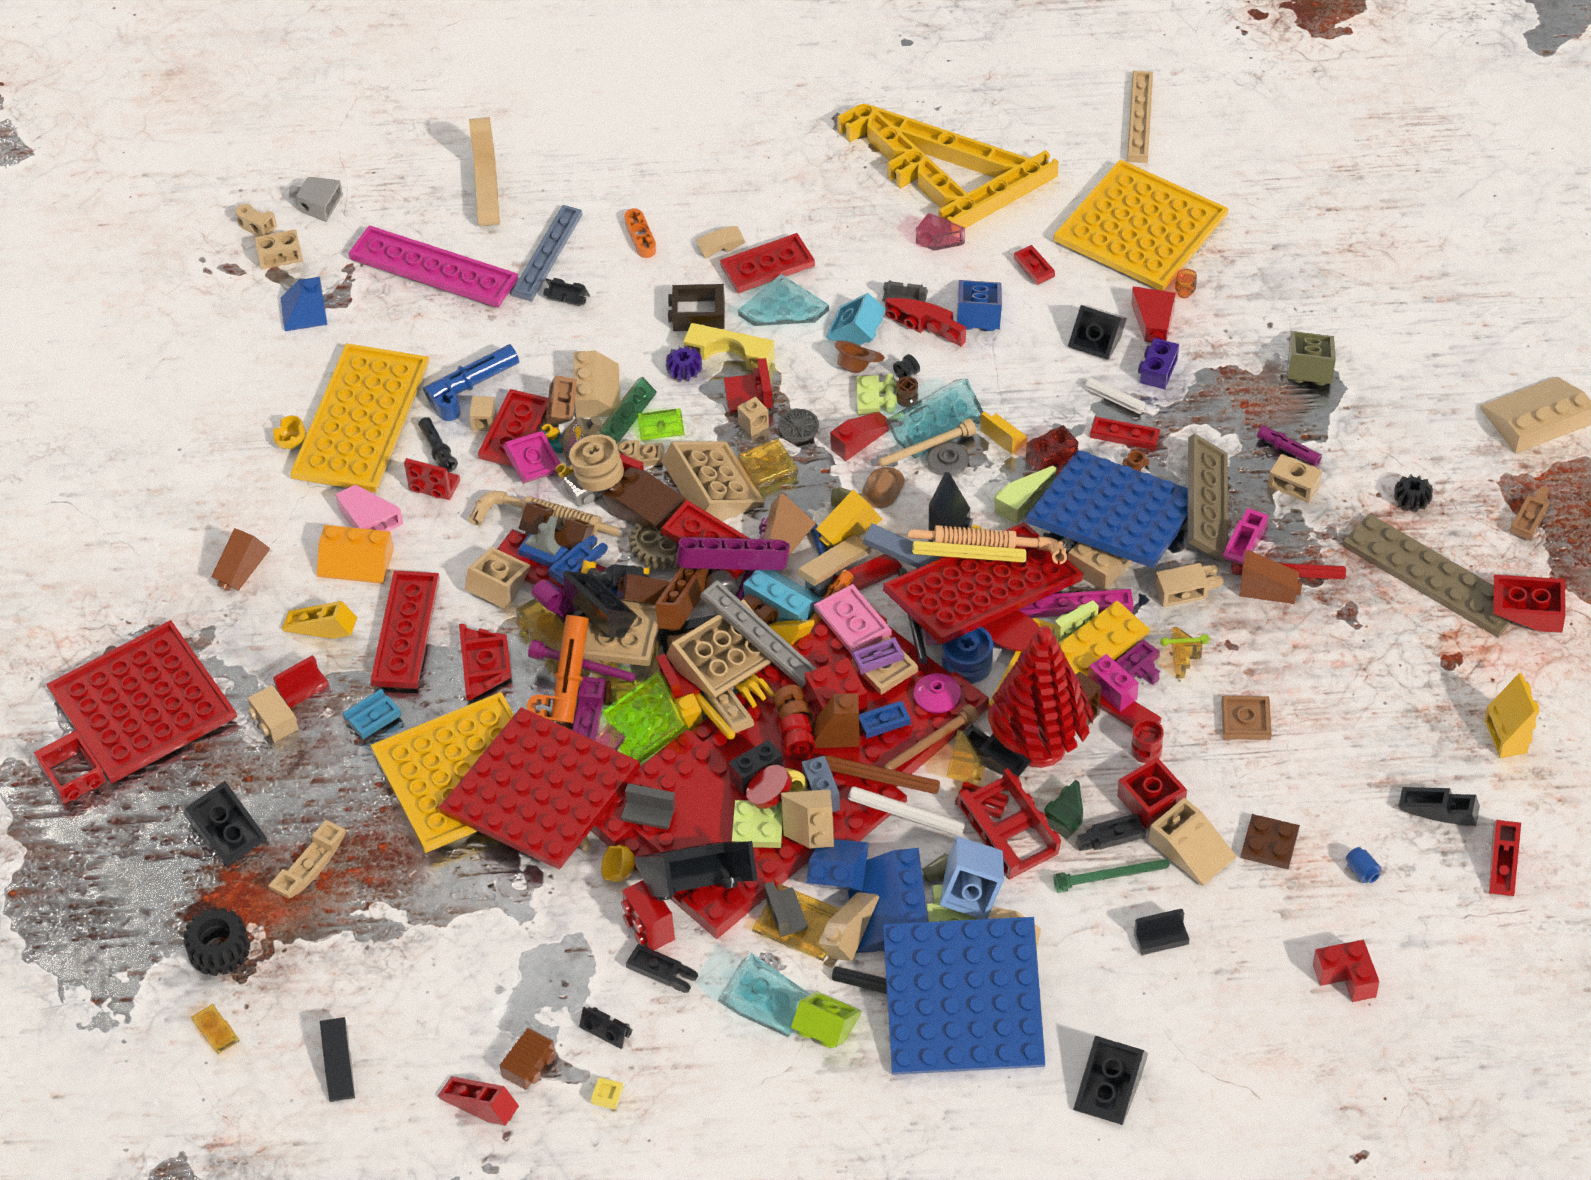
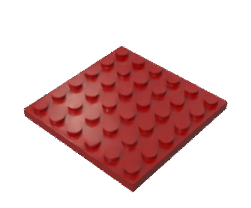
M171 620L46 684L49 692L73 728L79 733L111 784L237 718V713Z
M520 707L439 806V811L447 817L560 870L640 768V762Z

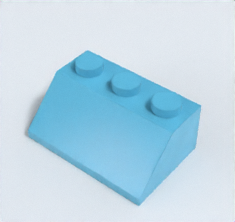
M756 570L743 583L744 597L748 594H753L761 599L763 604L768 603L778 609V621L809 620L815 611L814 604L823 599L775 570Z

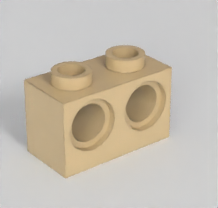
M296 229L254 237L261 270L303 261Z

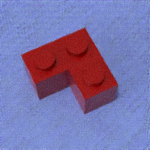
M1364 939L1315 949L1313 968L1320 986L1344 981L1352 1002L1377 997L1380 981Z

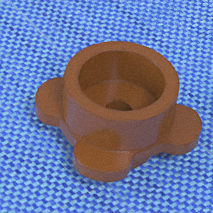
M1134 450L1128 454L1127 458L1123 459L1122 463L1124 466H1129L1141 472V469L1144 466H1148L1150 461L1148 458H1145L1143 452Z

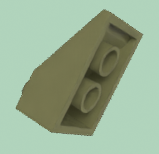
M1291 331L1287 378L1298 383L1310 381L1316 385L1332 384L1336 361L1334 336Z

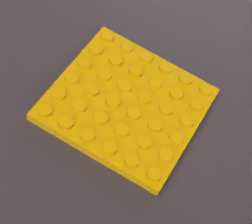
M1120 159L1056 231L1053 241L1149 286L1164 291L1228 215L1229 208Z
M502 692L371 745V750L425 853L478 832L440 813L439 806L514 716Z

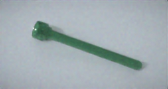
M1167 859L1072 876L1065 874V872L1055 873L1053 875L1054 886L1057 893L1067 892L1068 889L1072 888V885L1167 869L1170 866V862Z

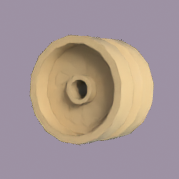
M602 434L590 435L576 442L570 449L569 458L576 481L584 490L602 491L611 488L623 477L624 467L616 441L610 436Z

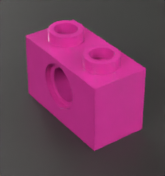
M1107 654L1089 666L1088 677L1102 686L1101 695L1119 712L1137 700L1139 682Z

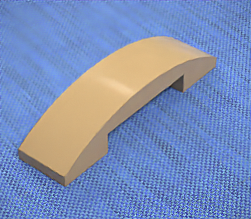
M325 820L312 835V843L288 871L282 869L268 885L269 889L288 899L304 890L330 861L343 840L346 829Z

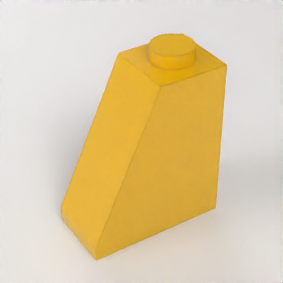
M852 490L816 530L822 535L819 539L828 548L831 545L835 547L853 535L859 537L869 530L872 523L876 525L882 518L855 490Z

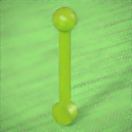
M1203 634L1197 638L1180 639L1163 637L1160 643L1162 646L1200 642L1205 645L1209 643V636Z

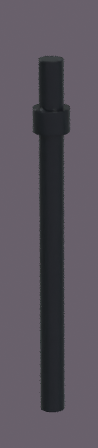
M900 568L897 571L898 577L907 573L905 568ZM908 615L918 661L920 664H926L928 658L920 625Z

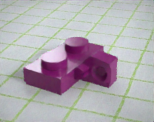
M1144 639L1115 661L1133 678L1141 679L1143 677L1145 681L1152 685L1160 680V671L1155 668L1153 663L1160 657V651Z

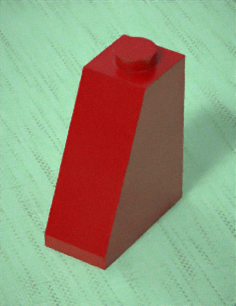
M1133 286L1131 305L1145 342L1152 343L1154 338L1167 341L1175 307V292Z

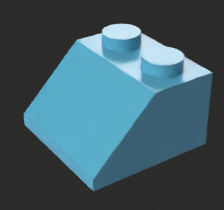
M869 293L839 306L826 337L833 341L853 342L859 346L866 342L870 343L875 338L877 327L883 320L882 316L885 308Z

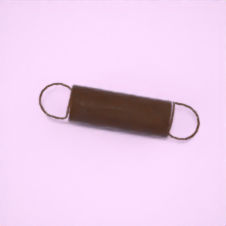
M606 681L603 706H613V683L611 681Z

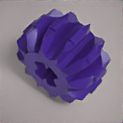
M688 345L685 348L679 346L678 350L671 349L670 354L666 357L667 373L670 374L672 379L678 378L679 381L682 379L689 381L690 377L697 378L698 373L702 370V357L696 348L690 349Z

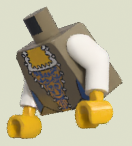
M592 416L590 419L578 417L574 420L558 424L559 427L556 428L550 424L542 426V430L548 432L545 434L548 440L556 439L558 433H561L559 440L569 467L561 463L555 470L563 480L564 477L574 472L569 458L570 449L573 445L584 437L600 435L599 428L602 425V421L598 417Z

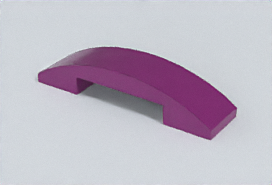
M583 677L578 694L579 703L573 731L596 741L604 701L606 679Z

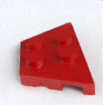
M459 624L465 691L468 701L512 677L507 635L491 633L482 628L476 631L467 628L466 624Z

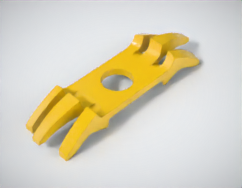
M755 674L746 681L734 686L753 708L757 705L750 694L751 691L762 701L766 697L760 687L770 697L774 696L767 683L762 678L759 679Z

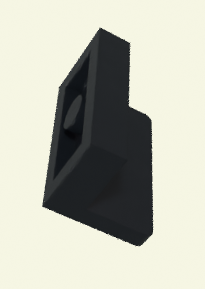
M1182 908L1135 920L1134 937L1141 955L1189 945L1190 939L1183 923L1185 913Z

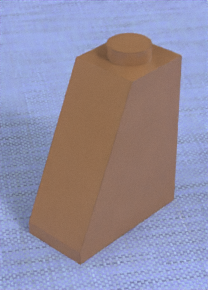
M782 493L771 504L764 539L786 541L790 545V555L816 522Z

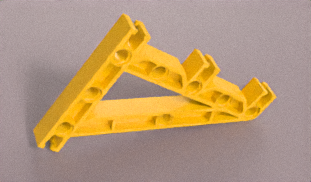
M859 104L837 116L838 132L844 134L846 130V138L849 142L867 133L868 141L889 160L887 162V177L892 181L896 176V186L901 189L918 179V188L940 207L938 210V225L944 228L948 223V234L950 236L955 235L1058 177L1059 161L1054 158L1049 163L1050 153L1046 150L1032 158H1028L869 104ZM926 155L994 177V179L967 193Z

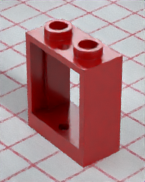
M76 730L33 752L39 768L63 805L77 799L92 789L98 788L106 782L101 766ZM80 753L91 771L61 786L50 768Z

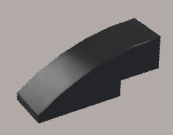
M971 725L960 737L955 750L969 759L997 773L1003 774L1004 770L1009 768L1011 773L1017 775L1018 778L1032 761L1022 753L1019 755L1007 749L993 733L989 737L974 725Z
M1402 787L1398 805L1400 810L1426 819L1472 826L1477 824L1480 809L1476 794H1452L1450 788Z
M342 1017L320 1021L329 1101L355 1098L346 1019Z

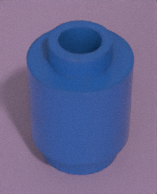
M1356 847L1347 854L1345 858L1348 862L1347 866L1362 883H1373L1380 877L1381 866L1367 850Z

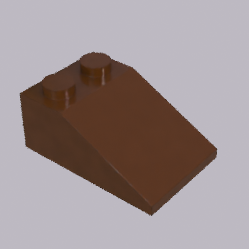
M633 467L624 472L623 477L617 484L608 488L602 494L612 516L655 529H659L686 501L685 497L647 471Z

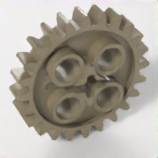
M635 523V529H631V535L629 536L630 551L633 552V557H637L639 563L644 561L646 567L652 563L654 569L659 565H662L663 570H665L667 565L674 569L678 543L661 533L663 525L659 529Z

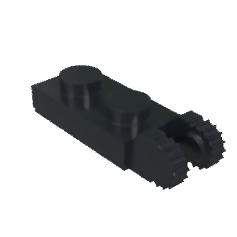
M637 944L626 962V968L665 985L672 986L682 993L689 992L691 987L689 983L676 977L679 973L683 978L691 981H696L698 973L695 970L683 965L680 961L640 944Z

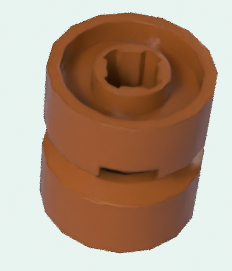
M788 685L775 692L773 702L781 720L791 714H804L808 716L811 722L812 712L800 686Z

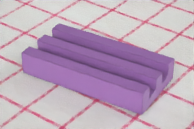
M894 637L851 652V657L853 661L855 660V665L859 668L860 674H864L904 660V653Z

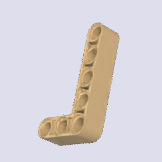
M490 117L469 119L474 157L479 226L500 225L496 160Z

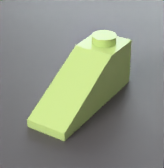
M1051 466L1008 483L994 497L995 512L1018 524L1056 479V467Z

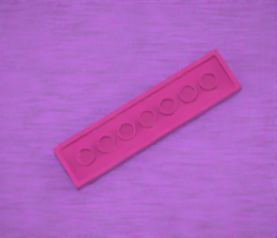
M370 225L348 253L351 260L497 308L500 307L518 280V273Z

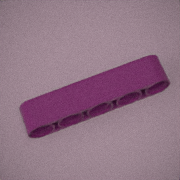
M687 537L679 540L676 563L683 568L783 570L787 567L790 545L786 541L775 539Z

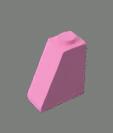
M357 485L335 494L338 508L352 528L390 531L403 524L401 510L398 506Z

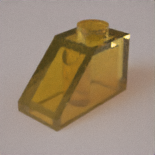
M958 730L946 777L977 785L978 780L982 781L984 777L985 767L982 766L983 761L967 734Z

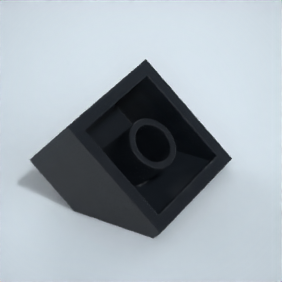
M1080 305L1068 347L1109 360L1121 339L1127 318L1089 305Z

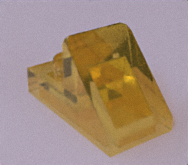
M1172 627L1171 639L1193 638L1180 628ZM1200 642L1171 644L1176 679L1185 678L1186 669H1190V659H1200L1202 657L1203 645Z

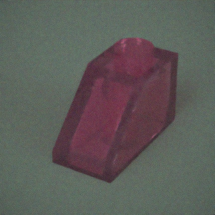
M928 213L916 227V244L933 251L961 246L965 243L964 227L931 213Z

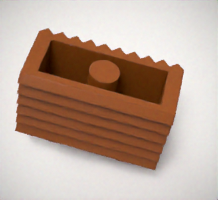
M526 1028V1031L503 1059V1062L500 1063L501 1076L527 1090L531 1083H537L545 1064L549 1065L554 1060L556 1055L554 1041L530 1028Z

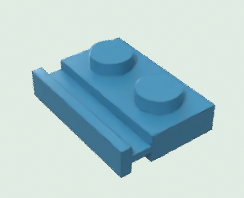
M382 689L343 712V718L349 722V725L362 740L402 716L401 710L388 695L384 694Z

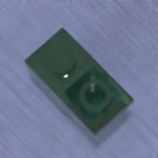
M1077 780L1070 786H1065L1061 790L1059 797L1055 801H1050L1044 809L1049 827L1066 839L1082 825L1083 821L1080 783Z

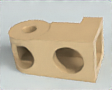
M249 204L239 205L235 210L239 226L256 236L268 235L277 227L274 213L268 210L263 214L253 209Z

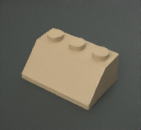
M596 350L574 352V379H577L575 395L576 417L620 416L619 364Z

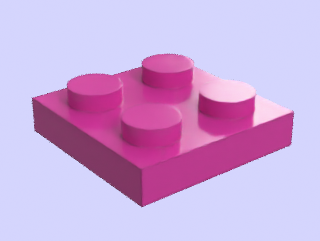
M543 431L505 442L503 445L523 484L558 473L555 468L561 463Z

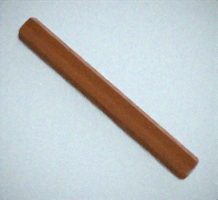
M828 755L825 756L830 770L932 794H937L940 789L939 780Z

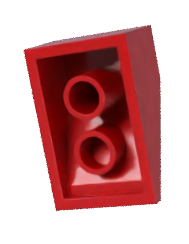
M1494 574L1493 614L1536 631L1562 633L1566 616L1565 579Z

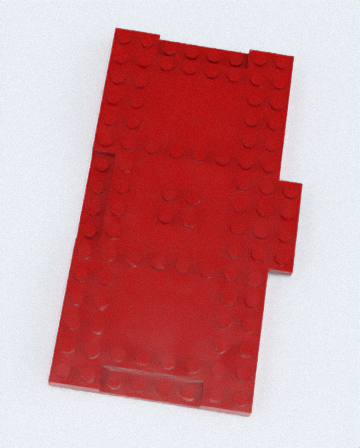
M877 612V613L879 614V616H880V617L885 621V623L887 624V619H886L883 615H881L879 612ZM823 619L813 626L809 634L791 645L817 669L849 658L852 664L851 653ZM890 627L891 635L889 637L896 638L900 648L918 665V672L880 695L855 669L867 692V710L859 714L902 701L911 718L910 725L867 739L859 725V747L816 748L814 753L806 758L792 759L785 754L779 727L781 719L773 702V697H770L760 687L766 697L762 701L751 691L750 694L757 705L753 708L739 692L736 694V697L752 717L754 726L735 733L733 739H727L708 717L691 732L688 729L683 731L640 766L627 783L675 793L676 808L669 829L666 830L622 820V814L626 805V784L591 829V832L607 846L621 845L628 847L634 854V860L636 856L708 843L732 841L735 800H749L747 795H743L730 780L729 762L769 739L782 754L784 768L794 769L801 773L803 761L827 755L883 768L887 762L958 717L957 714L960 712V709L967 704H971L977 710L980 717L988 710L989 697L954 671L950 674L928 656V662L920 664L915 646ZM774 663L755 673L759 679L762 678L774 694L784 686H799ZM939 673L948 675L956 680L961 689V698L957 706L945 713H930L921 709L914 700V687L924 676ZM804 687L802 691L812 712V720L810 722L812 725L818 714ZM961 725L894 770L908 774L914 773L969 725ZM831 771L840 794V810L832 812L834 839L860 842L891 815V813L849 800L848 795L852 787L855 786L894 800L907 802V795L899 790L896 785ZM782 829L781 848L753 847L758 881L737 882L738 887L723 889V884L678 891L670 900L713 937L718 939L765 899L764 884L774 882L777 889L809 862L816 848H808L784 836V830ZM635 861L634 869L638 871Z

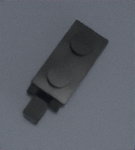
M1135 813L1093 824L1092 828L1086 830V833L1077 835L1076 844L1080 851L1091 848L1101 850L1146 838V831L1138 814Z

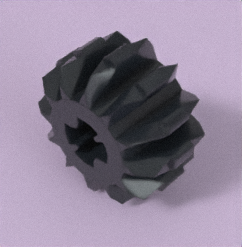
M1410 474L1408 478L1402 476L1395 485V501L1398 502L1399 507L1405 506L1406 511L1413 509L1417 512L1419 508L1425 510L1432 501V485L1429 484L1428 479L1422 480L1420 475L1413 477Z

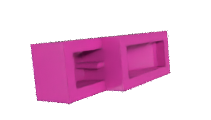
M1247 508L1242 520H1239L1222 558L1243 565L1245 550L1254 552L1268 526L1269 515Z

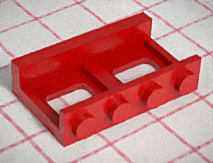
M1009 768L1004 770L1002 778L971 794L968 789L959 793L957 805L983 843L1003 851L1004 873L1009 880L1059 854L1061 844L1059 834L1055 830L1052 831L1045 814L1037 810L1032 796L1029 793H1025L1020 779L1017 775H1013ZM1003 791H1008L1021 810L999 822H994L981 803ZM1029 828H1034L1047 845V848L1021 860L1012 850L1007 840Z

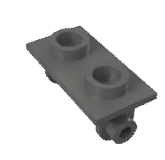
M889 280L884 282L882 301H885L887 298H905L926 302L928 289L923 287V284L908 283L907 287H905L901 282Z

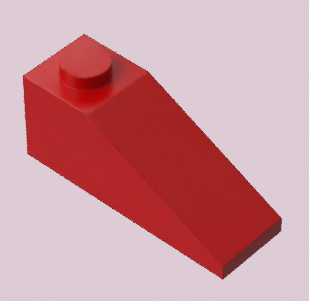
M880 412L846 420L830 432L831 450L844 461H847L892 429L894 423Z
M1496 820L1493 824L1489 894L1513 897L1515 895L1521 822Z
M453 1076L450 1077L438 1094L439 1099L486 1122L504 1126L511 1120L519 1107L505 1086Z

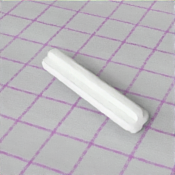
M1089 378L1086 381L1085 389L1138 414H1141L1145 409L1146 403L1094 378Z

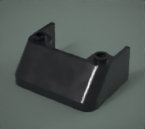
M752 841L715 842L635 857L636 867L651 897H657V901L672 899L676 892L719 884H723V889L738 887L737 882L758 881Z

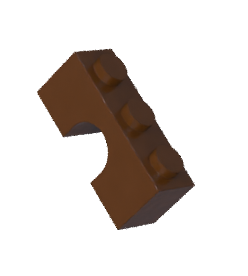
M537 502L526 503L518 529L525 531L526 536L529 533L533 535L538 534L539 524L547 523L550 516H553L554 509ZM575 517L568 518L561 531L555 528V541L570 551L578 543H582L592 535L595 525Z

